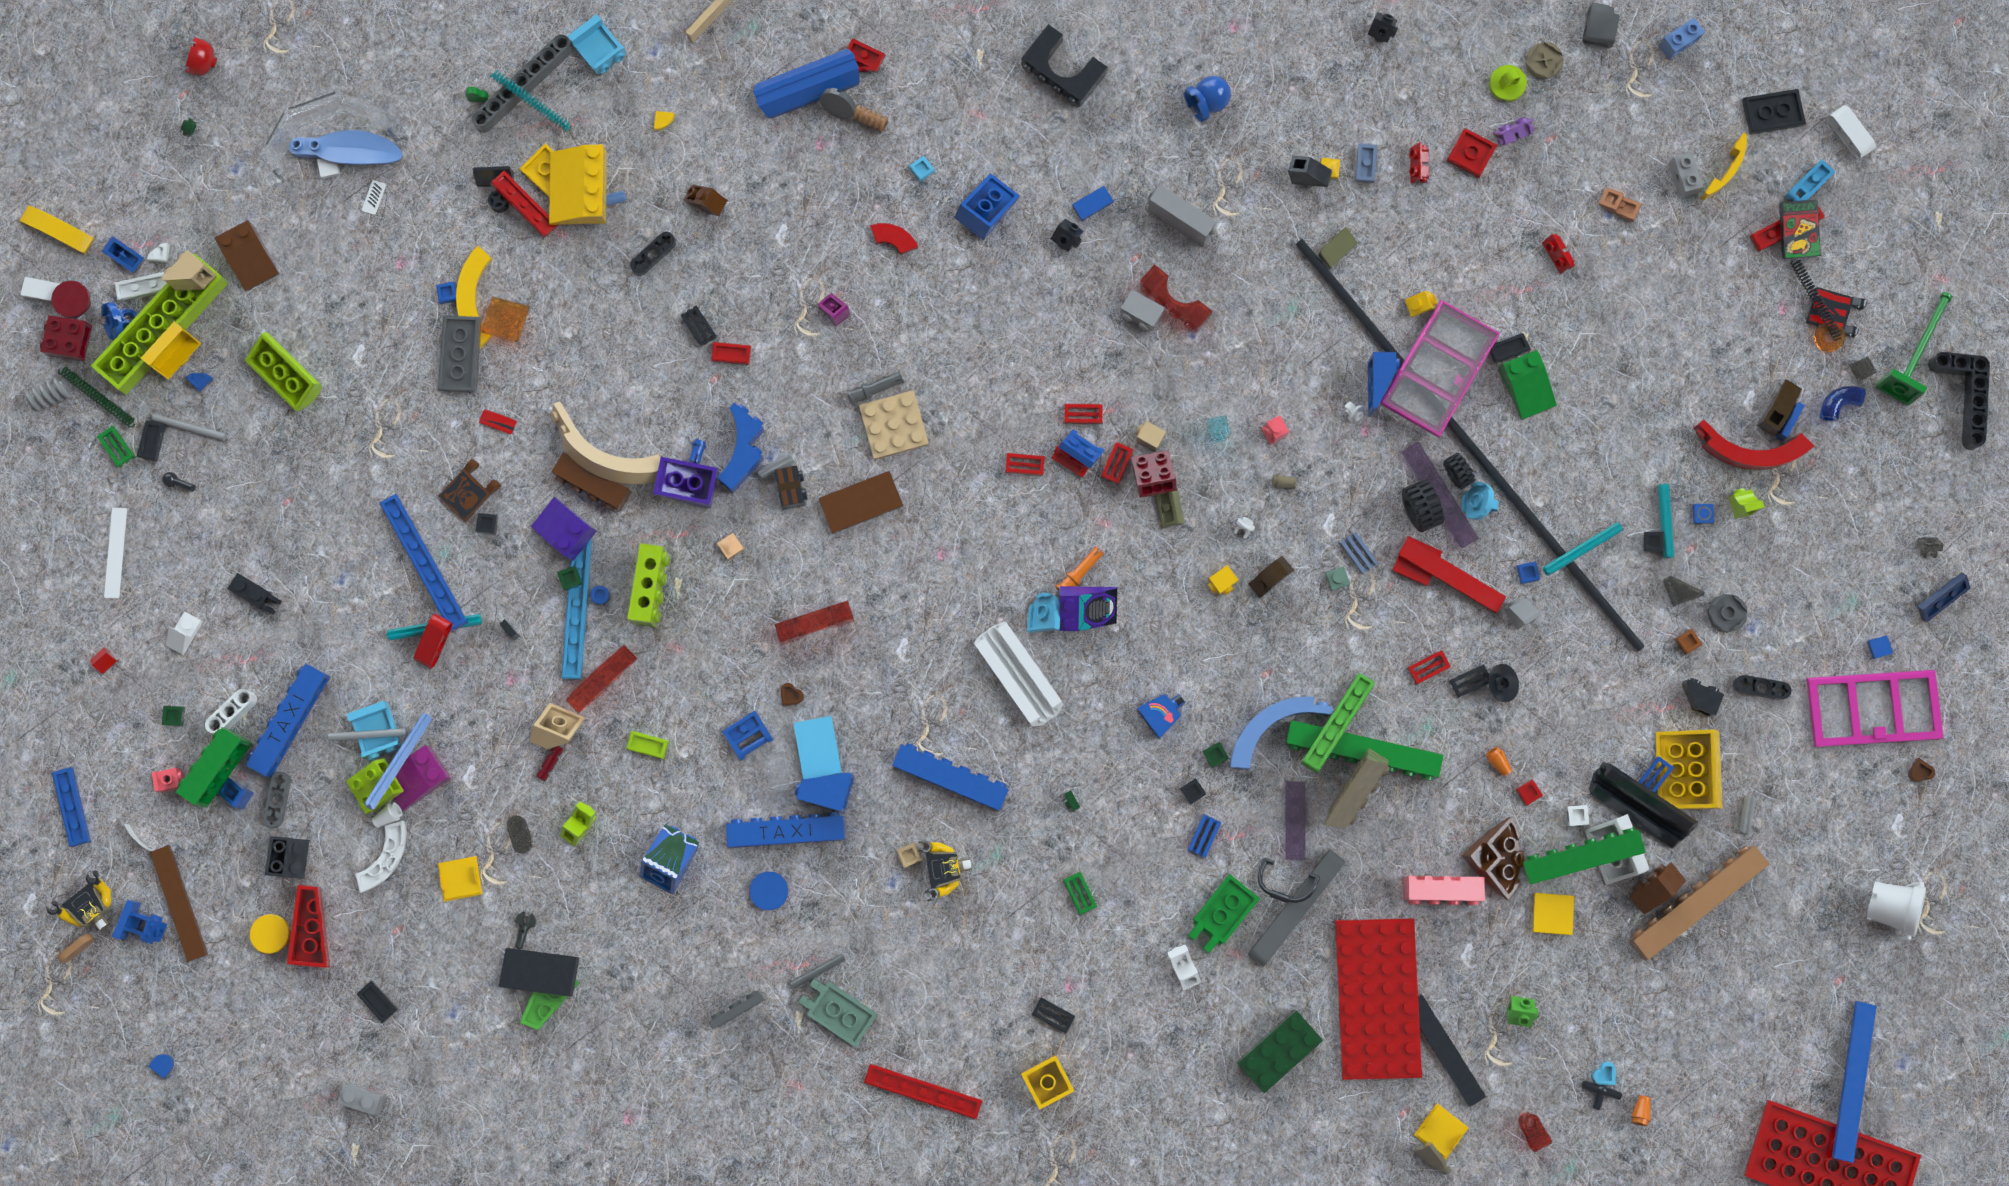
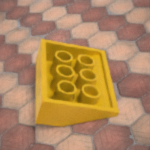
M581 145L550 152L549 224H606L607 151L604 145Z
M1711 729L1655 732L1656 758L1660 756L1674 767L1658 788V795L1680 810L1723 809L1719 731ZM1658 762L1657 769L1661 766V762ZM1665 766L1657 776V782L1668 770V767Z

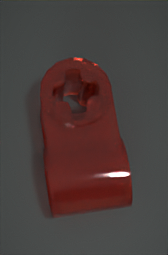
M1528 1112L1520 1115L1518 1119L1519 1126L1534 1153L1552 1144L1550 1135L1537 1115ZM1528 1118L1533 1120L1530 1122L1531 1126L1527 1125V1123L1529 1122Z

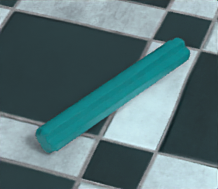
M1667 483L1658 485L1661 532H1664L1662 552L1663 558L1669 559L1675 556L1670 486Z

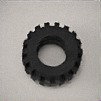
M1424 479L1402 489V501L1411 523L1419 532L1422 533L1444 523L1442 504L1435 489L1428 481Z

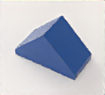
M111 236L101 250L109 258L134 273L144 257L114 236Z
M228 777L218 794L231 806L244 809L254 792Z

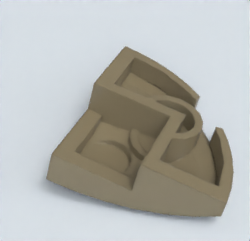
M1427 1142L1423 1147L1419 1145L1413 1150L1424 1162L1434 1169L1446 1174L1452 1172L1451 1168L1446 1166L1445 1159L1431 1142Z

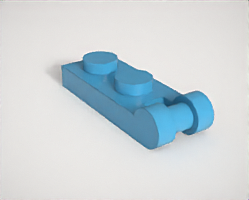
M1821 159L1784 197L1791 201L1808 200L1835 171ZM1797 191H1799V192H1800L1801 194H1803L1804 196H1803L1802 198H1800V197H1799L1798 195H1796L1795 193H1796Z

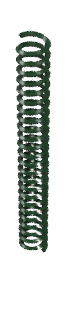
M64 367L61 373L60 369H58L59 375L70 381V383L84 392V394H87L93 401L99 403L102 408L113 414L119 421L128 425L129 428L136 425L134 423L132 426H129L134 422L135 418H132L129 413L120 409V406L117 407V404L114 405V402H111L103 393L91 387V384L88 385V382L82 380L79 375L77 376V373H74L68 367Z

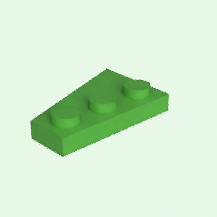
M575 981L574 990L581 982ZM533 992L520 1023L540 1030L568 996Z

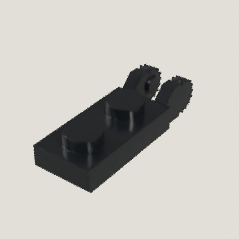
M239 573L236 574L227 588L229 591L272 615L276 611L270 606L265 605L268 598L276 604L280 605L282 603L280 599L271 595V592Z

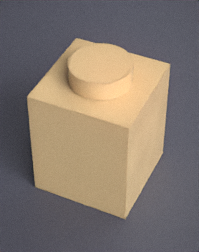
M1146 421L1144 426L1142 424L1139 425L1135 433L1138 435L1136 441L1156 452L1165 437L1166 431Z

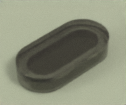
M519 815L510 817L507 821V829L513 849L521 854L529 852L532 849L533 841L526 819Z

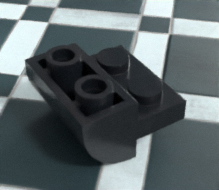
M270 836L264 875L304 879L309 840Z

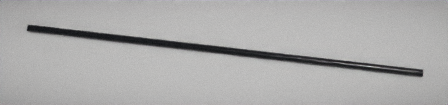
M1303 239L1299 240L1295 244L1382 349L1385 352H1396V358H1399L1400 369L1405 361L1307 243ZM1409 380L1440 418H1442L1446 409L1434 394ZM1451 417L1447 424L1450 430L1558 558L1564 555L1566 551L1455 419ZM1574 561L1567 564L1566 568L1634 649L1638 652L1644 648L1645 645Z

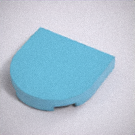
M1049 593L1037 595V599L1029 607L1027 632L1038 633L1059 630L1060 602L1058 598Z

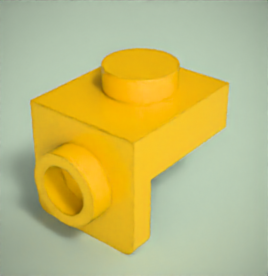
M1423 291L1405 299L1411 317H1416L1430 310L1434 311L1437 307V299L1429 291Z

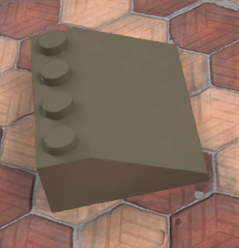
M1368 748L1328 809L1325 819L1327 826L1347 828L1349 824H1354L1358 817L1356 815L1359 808L1363 809L1369 800L1367 799L1368 794L1375 792L1379 786L1378 779L1380 776L1384 777L1390 769L1388 767L1389 760Z

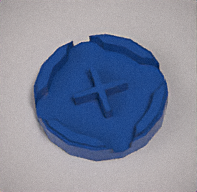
M766 871L758 874L753 879L749 894L752 902L757 907L763 910H774L785 903L789 888L787 881L782 875Z

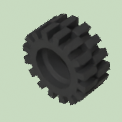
M1455 453L1443 461L1445 471L1448 472L1447 475L1450 476V480L1454 482L1458 489L1462 490L1475 482L1473 470L1461 454Z

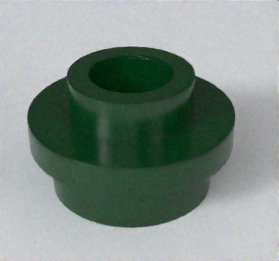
M192 118L184 120L181 130L184 136H192L195 131L197 122H194Z

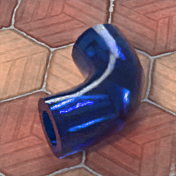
M1842 386L1833 390L1825 397L1819 418L1826 421H1838L1843 406L1854 405L1861 407L1866 395L1865 388Z

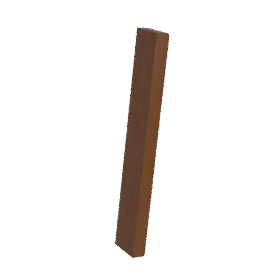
M167 845L150 852L187 962L208 955L171 846Z

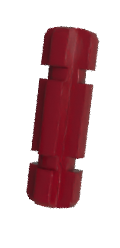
M556 746L551 748L550 751L552 752L547 755L541 766L542 769H539L536 774L537 778L542 781L547 780L549 777L548 773L552 772L558 761V756H561L564 751L562 747Z

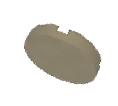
M1550 42L1535 44L1526 56L1528 71L1539 79H1549L1556 76L1564 63L1561 50Z

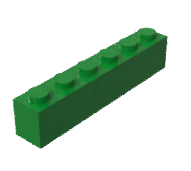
M1632 827L1622 830L1623 834L1616 836L1615 832L1603 835L1604 839L1596 841V838L1585 840V845L1578 847L1576 843L1565 846L1566 850L1560 852L1556 848L1546 851V856L1539 857L1538 854L1528 856V861H1524L1523 864L1529 883L1532 885L1647 853L1640 829L1635 830Z

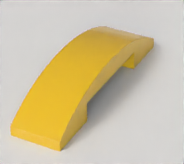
M1743 132L1729 152L1735 158L1721 180L1717 178L1712 180L1700 198L1703 201L1719 192L1739 169L1747 146L1746 133Z
M28 205L19 220L21 223L39 230L83 254H86L95 239L70 224Z

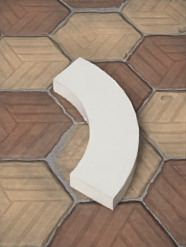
M405 821L384 826L385 842L380 857L369 868L355 874L360 893L369 891L383 883L398 866L406 844Z

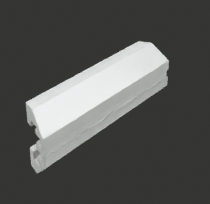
M1006 622L996 624L979 635L973 644L1032 727L1041 726L1056 717L1064 705L1008 624Z

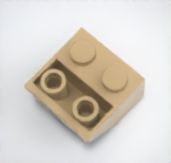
M187 250L178 257L177 262L172 267L165 270L161 278L176 291L204 289L217 275Z

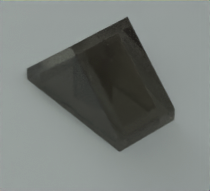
M1672 576L1666 577L1663 581L1673 607L1698 599L1705 594L1704 591Z

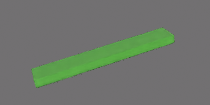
M1358 673L1301 762L1302 765L1317 774L1319 773L1375 685L1374 681Z

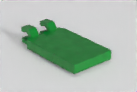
M1228 874L1193 918L1195 926L1187 937L1194 941L1201 931L1204 932L1210 939L1202 949L1210 953L1216 944L1219 946L1225 944L1260 898L1231 874Z

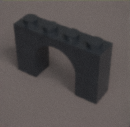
M1048 24L1022 56V68L1028 73L1032 72L1035 74L1037 79L1043 84H1049L1055 93L1064 95L1070 104L1081 107L1106 76L1108 67L1095 57H1092L1082 71L1073 77H1061L1055 74L1048 62L1063 42V34Z

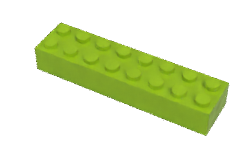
M195 253L193 255L217 276L204 289L176 291L166 283L91 365L92 368L126 395L152 368L141 357L175 321L187 330L229 284L227 280Z

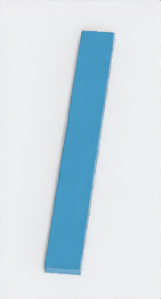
M592 538L574 561L570 559V567H577L583 585L568 590L562 679L582 680Z

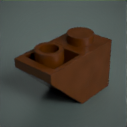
M692 185L687 190L684 201L714 216L721 214L728 201L713 188Z

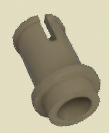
M1279 473L1273 475L1272 486H1275V488H1296L1297 477L1280 476Z

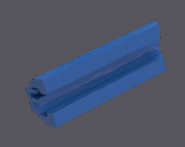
M847 48L759 82L755 85L753 93L758 107L768 118H775L819 101L823 91L828 88L838 89L837 92H842L858 86L860 82L859 68L853 52Z

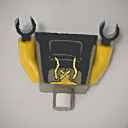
M926 840L919 841L918 843L924 845V849L918 850V852L926 853L931 889L926 890L925 893H931L932 898L927 900L930 902L939 897L949 895L959 886V881L962 880L961 872L972 870L970 859L959 860L958 853L954 852L952 847L943 843L928 842Z
M95 870L93 875L96 878H90L87 874L86 882L88 885L61 905L63 908H59L57 901H52L51 904L56 906V908L51 910L49 907H46L47 913L50 915L56 914L57 917L65 922L78 927H91L95 924L98 930L102 931L110 925L104 916L112 910L110 906L112 903L111 889L102 879H99V872Z

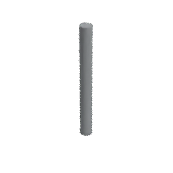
M153 414L151 418L152 421L218 440L225 441L227 437L225 433L158 414Z
M407 729L328 733V741L407 736Z

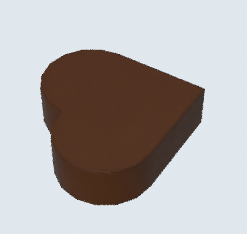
M785 683L781 686L782 706L800 704L804 700L803 692L795 689L793 684Z
M1916 758L1908 772V777L1913 782L1930 780L1935 776V769L1920 758Z

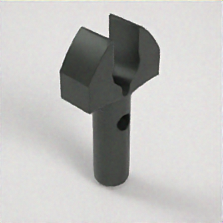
M523 911L516 917L515 923H518L520 926L515 945L517 949L523 948L527 930L536 926L537 921L533 913H531L530 920L526 924L524 922L526 911Z

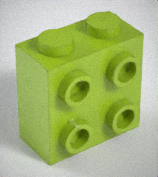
M385 758L371 762L346 780L350 791L356 797L360 808L365 814L377 811L404 792L395 777L374 810L368 809L364 805L389 766Z

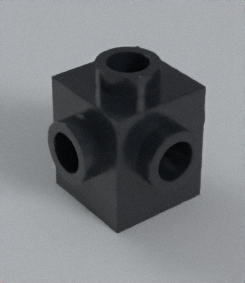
M1377 12L1367 35L1374 37L1379 42L1388 43L1390 37L1394 38L1398 27L1395 26L1397 20L1390 14Z
M1064 219L1058 224L1050 239L1058 244L1061 249L1069 252L1073 247L1077 248L1082 242L1080 237L1084 231L1077 224Z

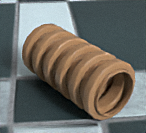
M860 104L855 108L852 116L854 121L863 122L865 126L868 124V127H874V130L879 129L881 133L888 124V117H883L882 114L877 115V112L873 113L871 109L862 108Z

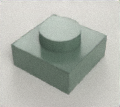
M1344 566L1325 573L1331 591L1350 585Z

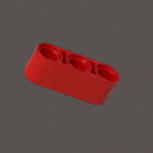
M436 613L433 614L427 623L413 659L432 669L441 655L453 623Z

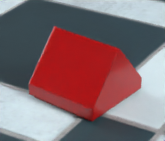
M105 647L90 659L91 666L102 674L117 662Z

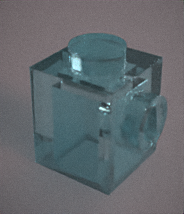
M1227 415L1207 419L1206 426L1210 442L1226 441L1230 435Z

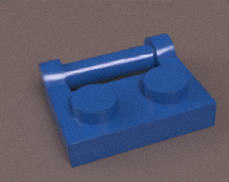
M1074 429L1058 447L1089 468L1099 460L1105 451L1103 448L1096 447L1078 435V432Z
M756 711L751 712L722 731L741 761L746 758L747 754L766 742L770 743L774 740ZM759 731L763 733L762 737L743 749H740L738 746Z

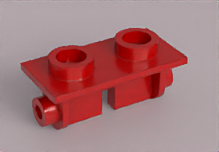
M1419 142L1410 147L1409 152L1411 184L1420 180V183H1427V179H1429V166L1423 165V163L1429 162V149L1427 145H1422V142Z
M1551 234L1542 242L1560 274L1564 273L1567 269L1575 267V260H1573L1569 251H1563L1566 246L1561 236Z
M1057 445L1051 459L1083 478L1089 467L1058 448L1059 446Z

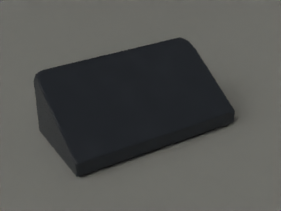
M510 166L473 168L477 187H491V182L503 171L514 180V172Z

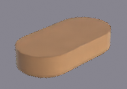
M88 933L81 936L57 956L58 961L61 964L69 962L94 941V938Z

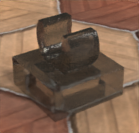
M1923 537L1917 540V545L1921 548L1920 554L1923 558L1927 557L1928 552H1931L1933 558H1937V551H1943L1944 544L1937 537Z

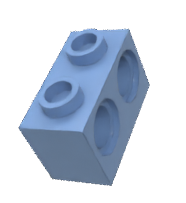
M1693 18L1665 36L1659 47L1670 60L1698 42L1705 31L1697 20Z

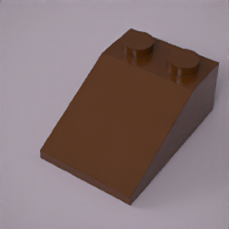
M249 220L214 237L245 291L279 275L259 233Z

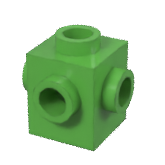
M1511 996L1507 1007L1508 1024L1532 1027L1533 1021L1538 1018V1008H1535V999Z

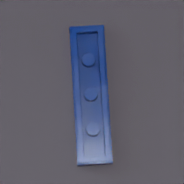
M73 767L52 772L69 847L91 842Z

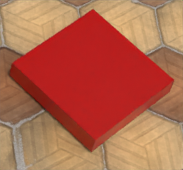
M1464 128L1446 161L1480 178L1497 144Z
M1410 536L1406 537V539H1411L1412 541L1416 542L1417 544L1421 545L1422 547L1441 557L1443 551L1436 549L1428 544H1425L1419 540H1416ZM1400 556L1397 557L1392 569L1393 572L1426 587L1432 577Z

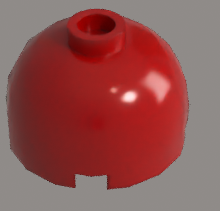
M194 37L193 42H196V44L193 43V46L190 47L186 67L189 68L185 69V73L201 76L207 74L210 68H215L217 57H214L212 45L203 39Z

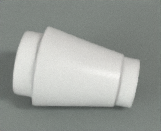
M389 803L372 818V822L375 827L379 828L398 821L403 815L402 810L398 804Z

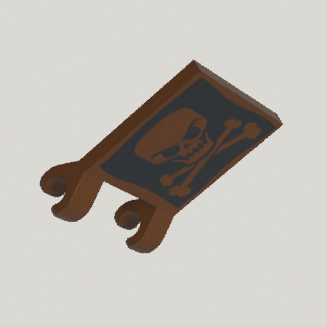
M470 459L464 469L438 495L464 522L501 487V484L493 479L484 488L471 475L479 467V463L474 459Z

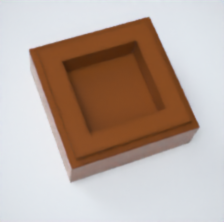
M1692 628L1674 639L1684 655L1703 645Z

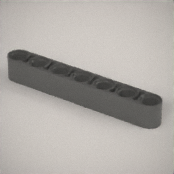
M563 34L555 36L511 78L510 83L514 81L513 85L517 83V88L520 82L527 81L524 86H520V89L523 88L522 93L525 90L527 91L526 94L530 93L572 53L573 48L569 38ZM562 43L567 44L564 48H559ZM548 56H553L550 61H546ZM536 68H539V69H540L539 72H537V73H532V71H533L534 69H536ZM506 85L501 87L472 115V122L478 131L483 133L490 131L522 101L521 97L518 98V95L515 96V93H513L511 98L506 99V95L512 94V90L506 89ZM495 106H500L497 111H492ZM481 119H486L485 123L478 124Z
M1330 849L1311 872L1320 876L1312 896L1303 902L1287 903L1247 955L1264 967L1346 861ZM1307 877L1291 898H1299L1307 894L1312 887L1314 879Z

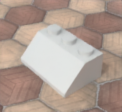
M1627 814L1584 831L1588 840L1596 838V841L1604 839L1603 835L1614 832L1616 836L1623 834L1622 830L1632 828L1633 826ZM1644 854L1599 866L1606 885L1650 870Z

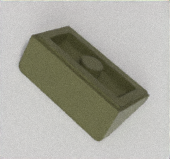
M1345 227L1319 252L1318 256L1332 268L1358 242Z
M1178 489L1177 491L1155 495L1162 528L1185 524Z

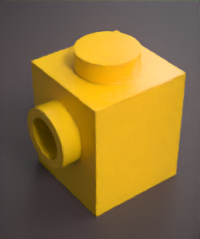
M1226 565L1209 577L1207 580L1209 584L1207 586L1213 594L1217 593L1220 596L1223 593L1226 596L1234 590L1232 586L1239 580L1229 566Z

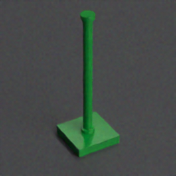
M1948 292L1941 293V300L1904 374L1892 369L1875 386V388L1908 406L1921 397L1928 388L1910 377L1947 303L1953 298Z

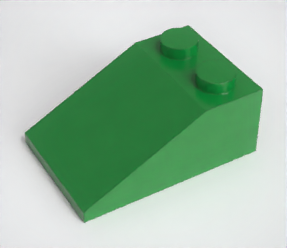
M1538 350L1503 363L1498 369L1521 420L1557 406L1546 367Z

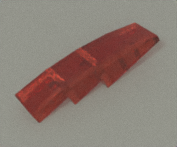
M623 645L586 678L565 701L578 714L581 713L601 696L613 682L622 676V673L637 661V657Z

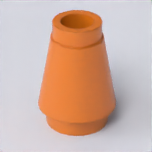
M1497 746L1486 753L1487 761L1502 776H1506L1512 771L1503 749Z
M1639 1095L1631 1115L1633 1124L1648 1126V1123L1651 1122L1650 1097Z

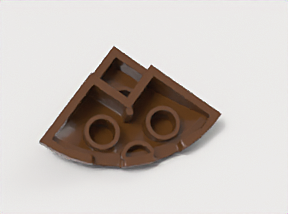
M1512 817L1506 818L1489 830L1462 855L1470 867L1480 877H1484V881L1506 900H1509L1517 889L1520 882L1518 879L1519 871L1524 866V852L1521 851L1519 842L1521 835Z

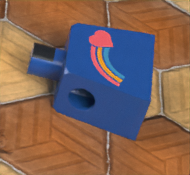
M1163 694L1138 707L1137 712L1156 737L1160 739L1181 717L1177 709L1184 705L1185 701L1179 694L1171 700L1166 694Z

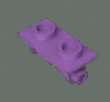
M1518 118L1515 120L1516 123L1512 125L1505 124L1498 127L1499 130L1493 132V134L1499 135V145L1503 144L1505 146L1516 141L1515 133H1517L1519 139L1532 134L1535 128L1530 122L1534 121V119Z

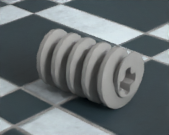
M53 378V385L46 381V388L40 384V391L33 387V394L28 390L25 391L27 401L34 411H41L43 406L48 408L50 403L54 405L57 403V400L61 402L64 400V397H71V391L63 378H61V381Z

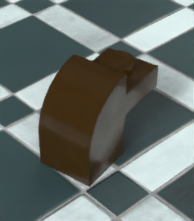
M1281 556L1262 570L1248 585L1259 598H1262L1289 576L1294 569Z

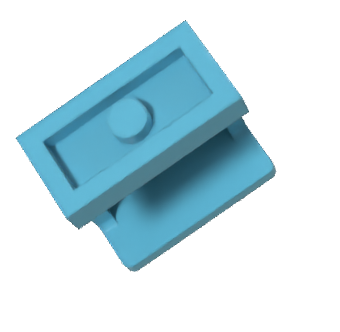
M598 14L568 35L571 44L597 76L601 73H606L611 65L622 61L627 54L623 45H620L606 28Z
M381 701L347 714L348 720L352 722L355 732L397 729L389 703L386 701ZM400 736L358 739L362 751L360 754L361 758L368 759V761L379 758V754L385 752L386 754L398 751V747L402 746Z

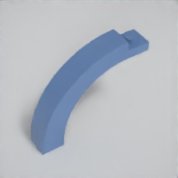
M1295 697L1267 707L1257 714L1241 732L1233 748L1229 768L1249 770L1251 757L1257 741L1264 731L1275 722L1298 714L1331 716L1333 706H1328L1327 702H1316V705H1314V697Z

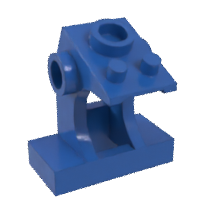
M127 900L112 937L126 940L129 932L140 935L139 938L143 942L152 944L153 941L161 942L168 924L163 922V918L154 914L147 916L139 913L138 909L141 902ZM142 920H145L144 930H139Z

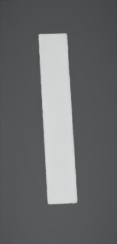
M112 508L104 598H119L127 508Z

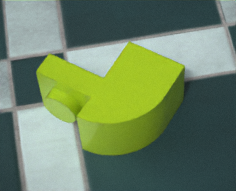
M579 801L570 819L562 826L559 836L575 847L595 822L596 812L589 805Z

